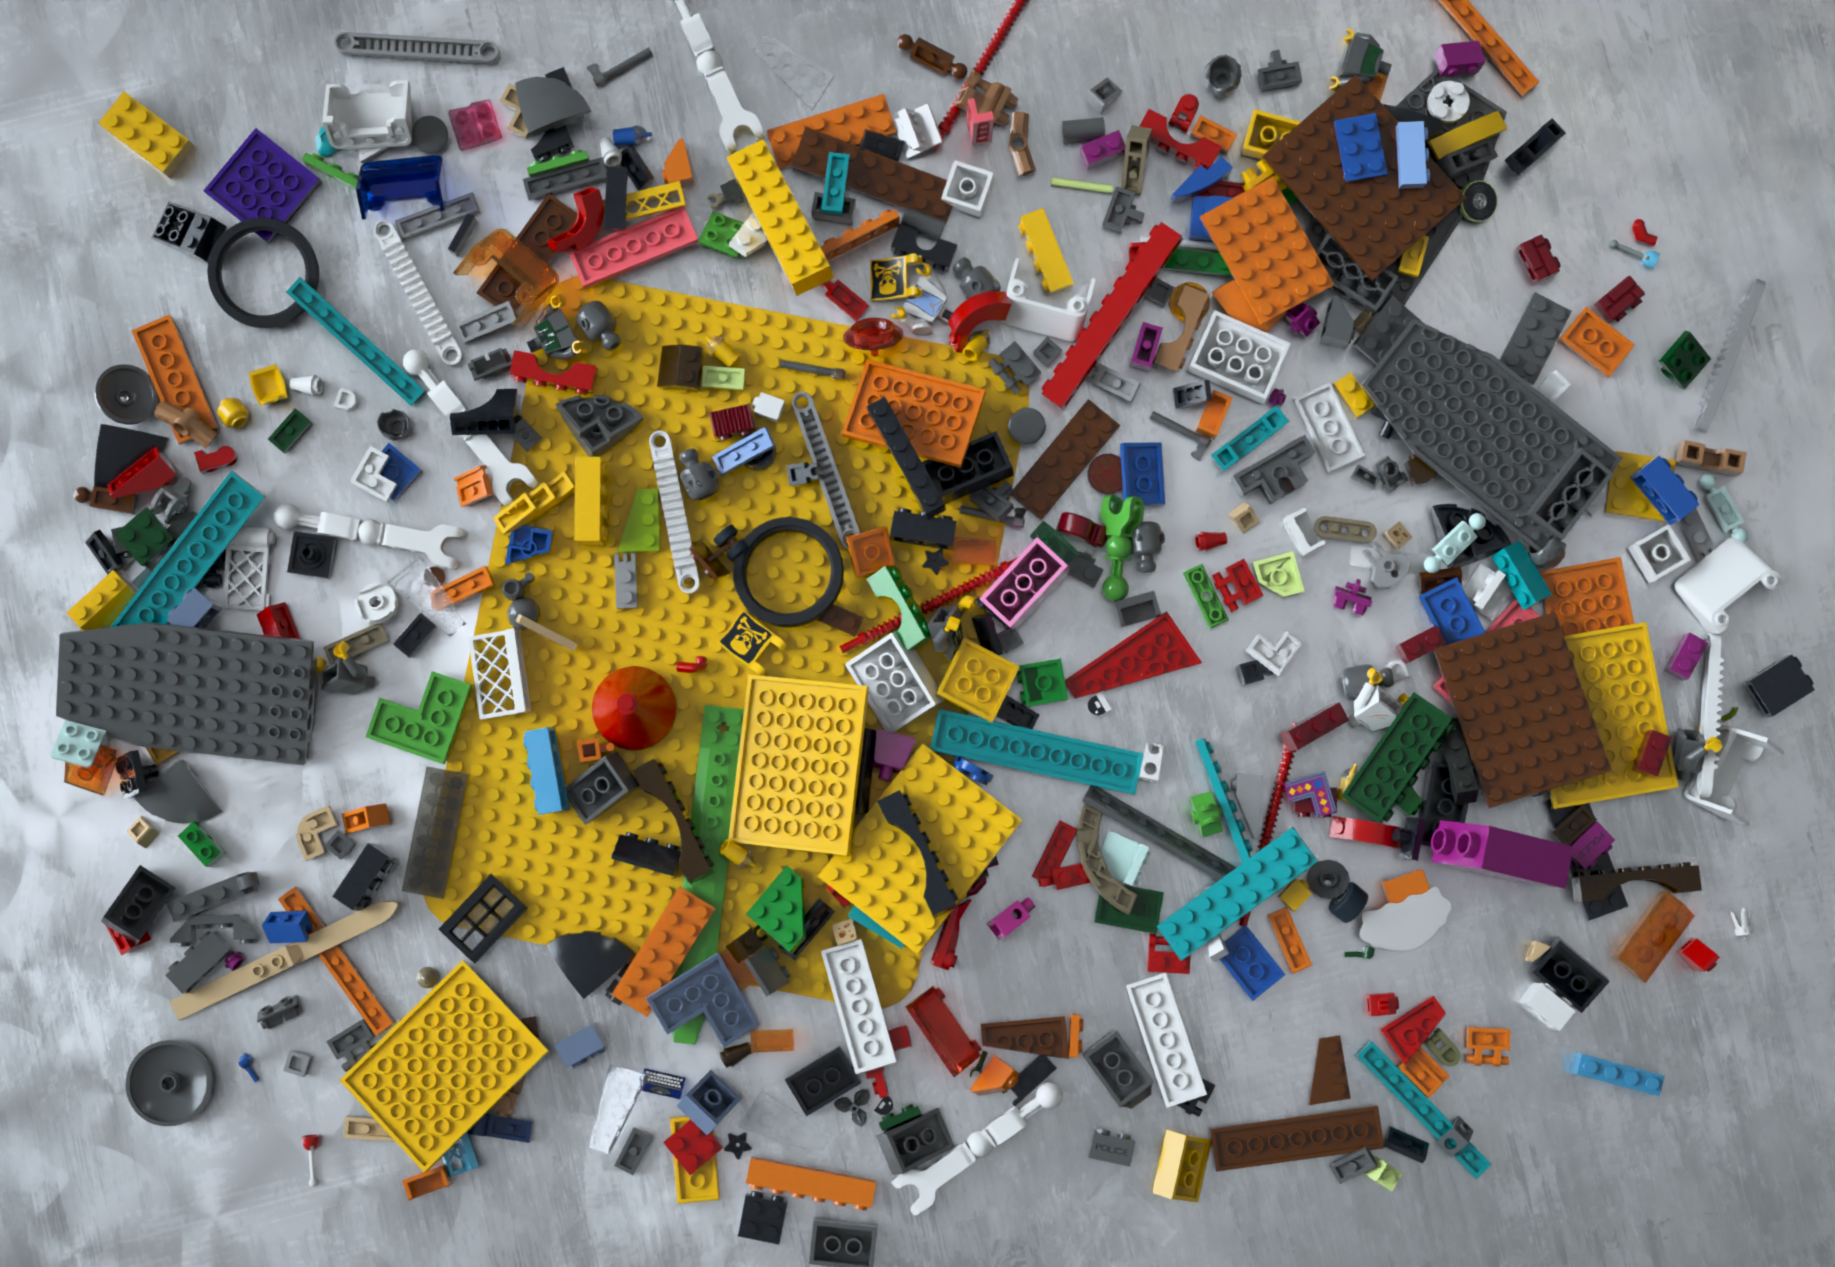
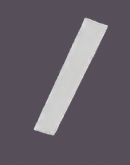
M1352 545L1349 565L1371 568V564L1362 554V551L1365 549L1369 550L1376 560H1379L1381 556L1374 548ZM1386 550V552L1391 554H1406L1411 560L1409 574L1419 575L1420 572H1427L1424 568V562L1428 557H1431L1430 555ZM1441 562L1440 569H1447V565ZM1470 564L1461 567L1463 581H1468Z

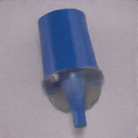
M638 125L613 129L615 146L631 144L640 146L646 142L647 137L652 136V132H647L645 128Z

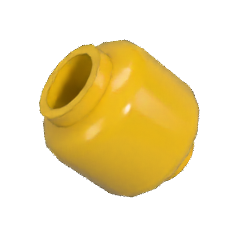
M238 398L222 400L217 409L219 418L228 428L238 429L247 422L249 413Z

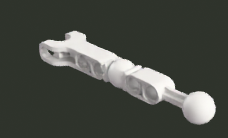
M671 0L676 2L683 20L680 21V24L697 59V67L704 74L723 117L719 133L727 151L732 153L736 150L734 135L741 129L749 130L756 140L763 139L764 132L757 115L742 108L722 66V57L715 51V47L700 14H694L688 0Z
M414 349L406 353L403 358L404 369L409 374L419 375L431 390L427 394L449 421L450 413L468 411L444 380L440 383L428 368L429 358L425 352ZM488 434L458 435L464 438L492 474V491L505 507L514 502L510 495V487L513 483L524 481L532 489L539 485L537 479L525 465L510 463Z
M292 504L280 505L274 513L276 525L284 530H290L300 525L318 529V534L360 541L365 545L377 543L381 546L423 553L437 567L457 569L459 562L455 558L445 555L443 546L447 540L462 539L465 535V530L446 524L438 525L431 531H422L390 524H380L373 519L362 521L361 519L321 512V516L300 513L298 508Z
M1053 1082L1041 1084L1037 1089L1036 1097L1020 1109L1014 1106L984 1127L982 1131L973 1132L968 1137L967 1142L964 1141L927 1168L920 1169L915 1167L904 1174L896 1176L891 1182L895 1188L900 1189L907 1184H912L919 1188L920 1197L911 1206L910 1211L912 1214L918 1215L932 1206L936 1197V1190L977 1161V1158L988 1156L993 1147H997L1028 1124L1026 1119L1042 1108H1056L1063 1099L1061 1088Z

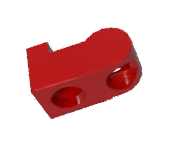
M222 446L216 452L206 454L203 450L194 452L199 471L202 474L230 467L238 460L237 452L229 446Z

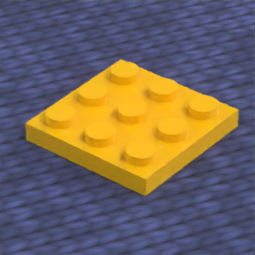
M1614 451L1623 459L1612 471L1614 475L1608 482L1607 502L1605 503L1604 513L1666 522L1630 478L1637 470L1656 457ZM1666 459L1671 465L1670 469L1674 472L1676 460Z
M963 638L936 695L992 723L1020 666Z

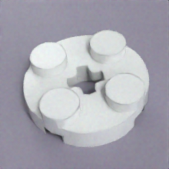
M1444 81L1433 87L1427 99L1429 113L1444 123H1454L1460 120L1467 112L1470 103L1468 92L1464 89L1463 84L1453 81ZM1446 97L1453 100L1451 107L1443 103Z
M381 583L370 584L363 588L358 600L356 599L355 609L358 615L369 625L383 623L394 617L398 612V598L391 587L383 586ZM378 600L381 602L379 606L372 607L375 604L374 601Z

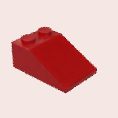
M155 446L107 485L109 495L114 499L157 489L163 485L167 486L175 479L176 472L170 460Z

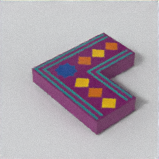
M1325 771L1284 783L1289 802L1292 803L1310 798L1316 818L1337 812Z

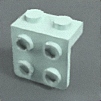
M65 720L51 751V757L89 768L93 765L99 748L106 749L109 744L106 730Z
M1108 832L1100 849L1110 874L1118 881L1132 886L1133 883H1138L1142 874L1139 869L1142 863L1146 865L1151 854L1147 852L1148 846L1136 843L1114 832Z

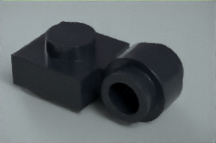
M224 550L210 568V571L203 577V585H207L208 588H217V586L221 587L223 576L218 572L225 571L226 550Z

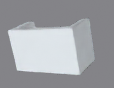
M1555 370L1536 390L1551 402H1554L1571 384Z
M1307 507L1282 520L1302 557L1326 544L1325 539L1322 540L1314 532V525L1306 513L1308 511Z

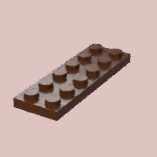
M548 193L476 292L477 295L495 307L512 300L514 308L517 310L558 254L557 251L549 248L547 240L571 229L576 222L577 212Z
M1088 399L1014 487L1011 497L1041 521L1117 431L1120 424Z

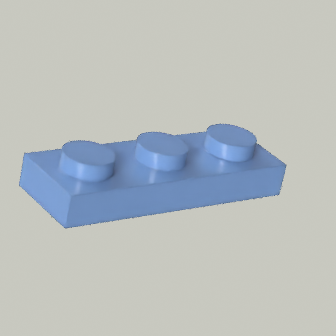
M764 427L712 457L720 475L724 476L771 450L776 445L769 429Z

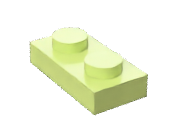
M703 366L701 386L702 388L743 391L745 369Z

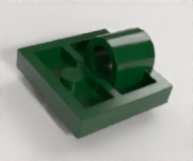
M1685 330L1659 360V363L1662 365L1661 372L1666 377L1675 381L1679 388L1686 389L1711 358L1692 333Z

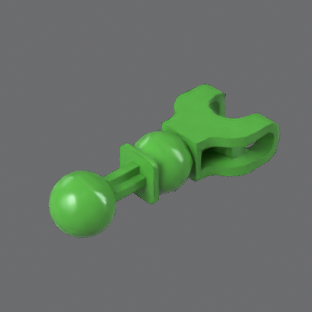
M1107 495L1102 501L1101 519L1106 526V535L1111 536L1106 544L1109 556H1105V559H1112L1111 576L1103 582L1102 592L1108 600L1113 602L1123 600L1129 591L1128 583L1122 577L1124 560H1132V558H1127L1132 550V543L1129 537L1133 536V530L1141 524L1144 516V502L1137 496L1128 497L1122 503L1120 497Z

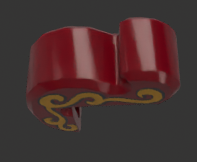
M1063 512L1056 527L1059 534L1071 535L1097 548L1104 547L1108 537L1105 526L1070 512Z

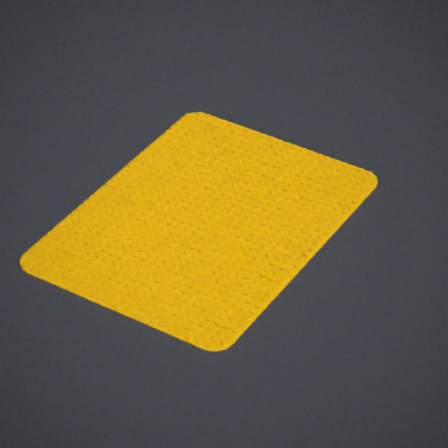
M574 276L560 282L548 294L542 311L550 303L552 296L560 294L558 302L565 301L566 305L559 307L558 310L562 309L576 340L585 342L581 344L580 348L587 349V352L584 354L579 353L569 360H559L547 357L542 348L533 352L538 359L540 368L549 374H562L568 371L575 362L595 365L598 368L594 392L593 394L588 393L587 396L580 395L581 398H593L594 395L609 396L612 401L620 404L627 403L637 410L644 419L625 438L599 456L609 469L608 478H605L606 486H608V499H605V505L608 507V520H604V525L608 528V540H604V546H579L574 541L575 491L540 516L525 524L554 530L549 552L513 562L512 564H505L511 532L504 535L500 528L496 526L488 569L495 586L482 593L474 636L514 628L507 618L508 608L513 601L505 597L502 592V586L509 579L520 581L525 578L526 573L530 572L535 576V580L525 587L523 597L531 598L539 606L540 617L537 623L578 645L575 651H571L530 629L520 630L532 712L483 720L479 718L470 653L464 682L473 686L449 751L423 874V897L428 909L440 921L445 922L492 873L528 908L502 935L503 937L547 945L553 939L567 933L575 934L584 931H596L611 939L617 938L635 952V955L629 960L632 962L679 886H683L684 873L680 865L676 876H671L614 860L611 857L620 834L626 835V832L639 835V840L646 841V838L658 840V845L666 847L667 843L679 846L678 851H681V836L676 819L662 801L644 792L641 787L586 825L569 800L570 810L538 815V811H536L534 806L535 792L531 787V770L527 765L528 752L523 743L524 732L545 727H555L564 781L567 787L599 761L580 762L576 740L598 737L599 743L608 742L598 731L592 715L593 697L600 683L612 672L625 667H644L658 673L670 685L676 699V718L670 732L658 744L644 750H625L614 745L613 751L600 752L601 759L606 755L618 752L634 777L633 769L653 759L658 764L662 762L667 771V774H665L667 781H672L677 791L676 794L679 795L678 797H680L686 808L683 811L686 819L689 817L691 819L705 705L744 709L748 674L758 675L717 643L742 610L787 644L784 650H780L773 643H770L756 662L766 670L764 676L857 685L845 664L890 633L899 629L897 626L895 630L891 629L890 633L885 632L884 636L881 634L879 638L875 637L874 641L869 640L868 644L864 646L861 644L845 653H842L839 647L857 638L859 633H867V629L871 631L873 630L872 627L877 628L878 624L883 625V621L887 623L889 622L888 619L893 620L894 616L899 617L901 610L892 598L887 596L876 597L867 581V578L873 574L859 578L855 577L849 550L841 544L819 479H811V483L789 486L786 465L808 462V465L813 464L793 409V397L799 392H806L813 399L860 533L886 526L890 538L894 510L899 511V508L910 509L913 514H920L923 511L888 448L842 437L841 433L866 360L869 359L986 389V395L970 442L997 431L1014 472V476L989 486L993 489L995 487L998 488L1005 481L1009 482L1013 487L1021 444L1010 436L1008 422L1016 411L1028 408L1029 385L1025 387L1019 381L1017 385L1021 390L1014 395L1010 389L1008 390L1004 386L1003 380L992 372L993 369L988 363L993 358L999 364L1002 363L1003 360L999 355L982 352L976 361H969L964 357L963 353L955 352L953 346L625 282L606 280L587 289H584L579 276ZM591 301L602 302L616 320L614 333L620 336L621 344L612 351L604 349L602 341L592 342L589 340L577 323L576 315L578 311ZM707 335L719 345L725 340L741 355L731 368L745 369L743 391L702 388L703 366L728 367L713 355L716 348L705 339ZM682 344L703 348L704 353L698 392L657 387L662 346ZM781 360L824 368H840L846 371L845 379L837 380L827 375L780 368ZM1009 367L1005 369L1011 378L1015 376ZM527 381L520 416L529 423L542 439L528 452L515 440L510 463L525 465L539 482L538 486L543 482L548 484L563 471L569 475L575 484V457L589 456L568 428L556 407V403L579 394H576L575 390L567 389V392L556 390L555 386L547 385L546 388L535 386V382ZM761 392L785 401V406L778 423L754 414L752 404L755 397H759ZM799 398L797 400V406L801 409L806 408L809 404L806 398ZM750 404L756 431L764 427L768 428L776 445L774 462L770 467L760 471L751 470L742 465L724 476L720 475L712 456L746 437H740V434L732 436V439L720 442L719 439H715L709 412ZM656 431H664L670 437L692 545L704 542L714 554L722 548L717 546L714 538L727 526L732 524L738 530L735 538L740 541L745 539L759 525L781 517L805 519L826 531L837 544L844 566L842 588L834 605L863 617L856 636L854 637L817 620L803 626L788 628L774 626L758 619L747 610L736 592L733 578L734 561H730L726 556V552L718 560L730 572L729 575L717 580L711 579L704 572L705 568L700 562H696L700 587L693 594L684 593L678 585L660 493V551L636 552L638 608L616 609L615 553H618L637 489L654 488L659 490L649 443L650 436ZM658 436L654 440V444L657 447H663L666 443V439L663 436ZM691 448L697 450L699 462L706 461L716 470L720 485L717 493L700 501H693L689 497L680 478L681 472L686 467L679 460V454ZM919 457L921 462L928 460L926 458ZM517 481L510 487V495L515 501L522 494H530L535 489L530 488L524 481ZM969 495L945 504L946 511L934 516L936 518H940L941 515L953 517V521H957L952 551L943 550V558L949 562V565L941 567L938 575H935L932 569L922 567L927 560L925 551L928 550L935 553L939 550L938 548L890 540L896 567L901 571L902 579L911 589L912 597L919 606H921L920 603L925 604L926 600L931 601L932 597L934 599L937 598L936 595L941 596L942 592L947 593L948 589L951 591L953 587L957 588L958 584L963 585L964 581L967 583L969 579L973 580L974 576L979 577L980 573L984 575L985 571L989 572L990 568L995 569V566L998 565L1006 523L959 514L961 505L982 510L970 501ZM502 503L500 512L506 508ZM799 532L777 533L763 540L753 551L747 565V583L752 596L765 608L778 613L800 612L814 605L826 591L831 574L830 560L825 549L812 537ZM631 552L628 553V560H631ZM619 553L620 561H623V553ZM691 577L686 578L683 582L684 587L692 589L695 586V580ZM992 579L991 583L987 581L986 585L981 584V588L975 587V591L971 589L970 593L965 592V596L968 595L975 600L978 597L981 598L994 584L995 579ZM961 594L959 599L955 597L954 601L949 600V604L943 603V607L957 606L965 596ZM974 602L970 610L964 607L965 612L960 619L963 638L980 645L972 618L977 615H987L988 613L984 609L981 610ZM933 608L932 612L930 610L927 611V614L923 613L927 622L933 617L937 610L936 608ZM499 636L493 643L501 650L506 644L505 636ZM931 639L918 648L916 652L939 688L952 659H946L945 652H936ZM476 640V650L482 653L488 644L483 640ZM490 647L485 657L493 662L499 652ZM502 655L496 665L505 670L509 665L508 659ZM697 656L707 658L706 664L708 665L704 670L695 673H682L676 670L678 662L696 663ZM482 659L478 664L479 670L485 674L491 664ZM494 667L487 677L496 683L502 673ZM507 676L499 684L506 691L512 685L511 679ZM485 679L481 689L484 693L488 694L494 685ZM496 688L491 698L499 703L505 693ZM508 696L502 706L507 710H514V700ZM489 700L484 705L485 714L492 713L496 708V705ZM945 700L895 731L894 733L916 739L905 765L922 743L930 749L938 709L968 715L969 711ZM868 703L865 728L876 731L877 728L885 730ZM722 722V725L717 727L721 734L729 731L726 722ZM933 751L954 767V761L957 756ZM873 766L872 773H880L881 768ZM854 814L853 831L866 814ZM737 843L748 850L746 858L755 863L756 867L753 868L745 862L737 866L728 860L717 953L720 954L734 981L760 987L745 961L737 963L726 946L748 929H753L758 925L746 913L781 871L788 866L804 879L803 900H805V914L819 898L831 907L835 913L795 960L784 953L778 947L780 944L762 928L757 931V935L762 937L766 934L768 938L762 942L764 945L753 954L766 946L769 949L774 948L780 957L777 960L781 967L785 966L791 975L788 978L790 982L777 991L835 1002L821 951L839 946L837 945L832 925L851 919L848 917V914L854 906L850 903L843 908L826 888L828 884L818 877L835 854ZM494 887L483 900L492 907L502 894ZM505 898L494 911L503 918L514 905ZM479 903L467 916L476 924L487 910ZM490 914L479 927L488 934L499 921ZM463 919L457 928L470 930L472 926ZM852 919L858 937L856 940H863L881 1007L887 1008L901 1002L914 986L919 972L922 951L917 955L906 945L901 949Z

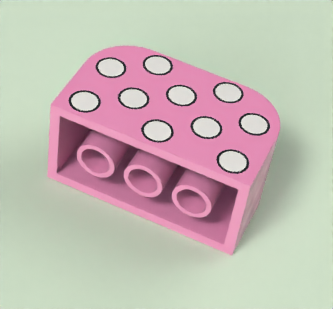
M1037 537L983 594L980 600L1012 630H1015L1027 620L1064 580L1070 568Z

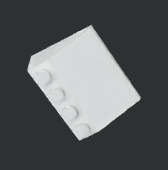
M1214 310L1187 371L1263 404L1267 399L1291 343Z
M897 631L890 633L845 664L857 685L869 686L868 703L885 731L894 733L945 701L944 698L936 695L938 686L916 650L906 651L897 635Z

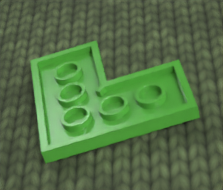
M432 671L418 710L379 698L366 738L445 764L473 685Z

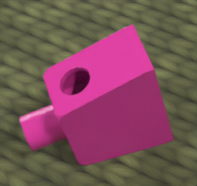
M1029 897L1021 903L1017 900L986 924L997 939L1000 940L1029 919L1030 915L1028 913L1036 906ZM1013 912L1017 915L1016 919L1012 915Z

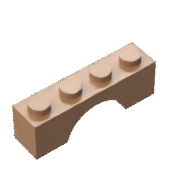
M1187 285L1183 287L1176 306L1184 315V330L1177 340L1159 345L1153 360L1154 364L1173 372H1177L1178 368L1182 370L1186 358L1183 356L1186 349L1190 350L1194 339L1191 336L1194 330L1198 331L1202 319L1199 317L1202 311L1206 312L1210 302L1207 299L1209 294Z

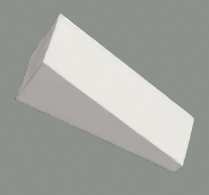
M1218 934L1208 942L1209 957L1214 962L1229 954L1221 934Z

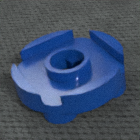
M959 756L954 761L955 769L968 776L972 773L971 778L986 786L988 782L991 783L994 777L993 774Z

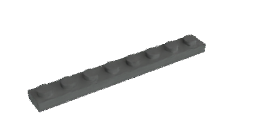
M1090 785L1082 799L1084 803L1209 874L1218 881L1237 868L1099 787Z

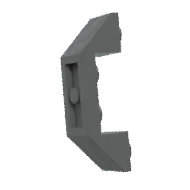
M238 914L190 916L170 938V943H177V947L190 946V942H196V925L197 929L210 928V924H219V928L232 927L233 923L234 940H240V944L253 943V939L260 938L259 933Z

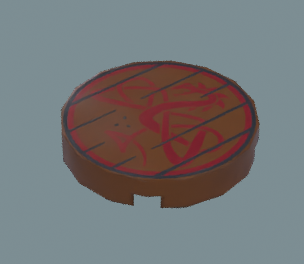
M1111 453L1102 454L1095 457L1090 463L1087 471L1088 482L1097 493L1114 495L1123 489L1121 458Z

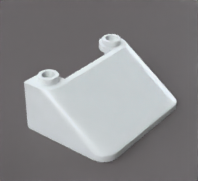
M1730 537L1681 575L1675 582V590L1707 633L1720 634L1727 629L1730 622L1729 616L1724 611L1726 607L1759 581L1768 589H1776L1784 581L1746 543Z

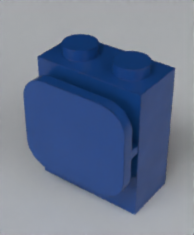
M1194 196L1188 240L1213 242L1200 220V216L1231 200L1232 197Z

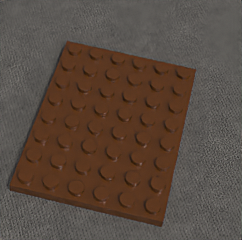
M1355 75L1262 156V159L1368 278L1373 281L1467 197L1430 156L1429 160L1426 161V169L1430 170V181H1427L1424 188L1399 189L1396 126L1398 121ZM1376 113L1387 175L1345 183L1334 121Z
M1555 612L1433 650L1488 809L1612 771Z

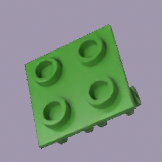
M713 211L698 242L704 248L707 247L712 250L714 248V252L720 250V254L725 252L724 254L731 256V258H738L740 253L729 247V243L744 223Z

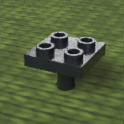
M294 531L287 572L330 579L337 538Z
M138 750L130 751L116 758L115 768L117 773L120 774L121 779L120 791L124 794L125 799L134 798L146 792L145 779L158 777V770L153 771L157 769L156 764L141 765Z

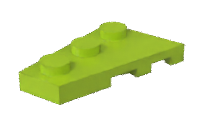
M658 488L637 489L618 553L660 551Z

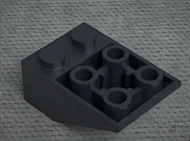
M168 202L151 239L208 263L215 243L224 233L227 226L211 216Z

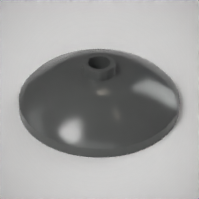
M127 364L115 365L105 370L98 378L94 391L96 403L103 414L117 423L127 425L138 424L148 419L155 411L159 398L150 375L136 366ZM120 397L126 398L127 402L121 401Z

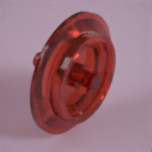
M867 318L857 321L851 328L846 330L843 340L852 348L871 350V356L876 357L879 355L878 350L889 348L899 343L903 338V330L888 319Z

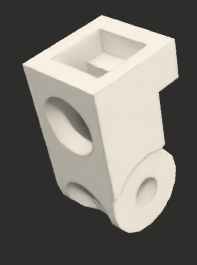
M1146 742L1138 780L1154 784L1158 782L1164 745Z

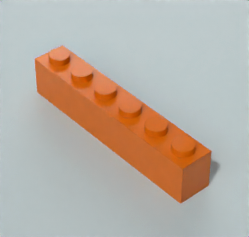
M752 1156L746 1184H750V1188L762 1190L763 1187L771 1188L770 1192L776 1194H783V1191L791 1192V1196L797 1198H804V1195L812 1196V1200L817 1202H825V1199L834 1201L833 1204L838 1206H846V1203L853 1204L855 1209L866 1211L867 1207H872L876 1180Z

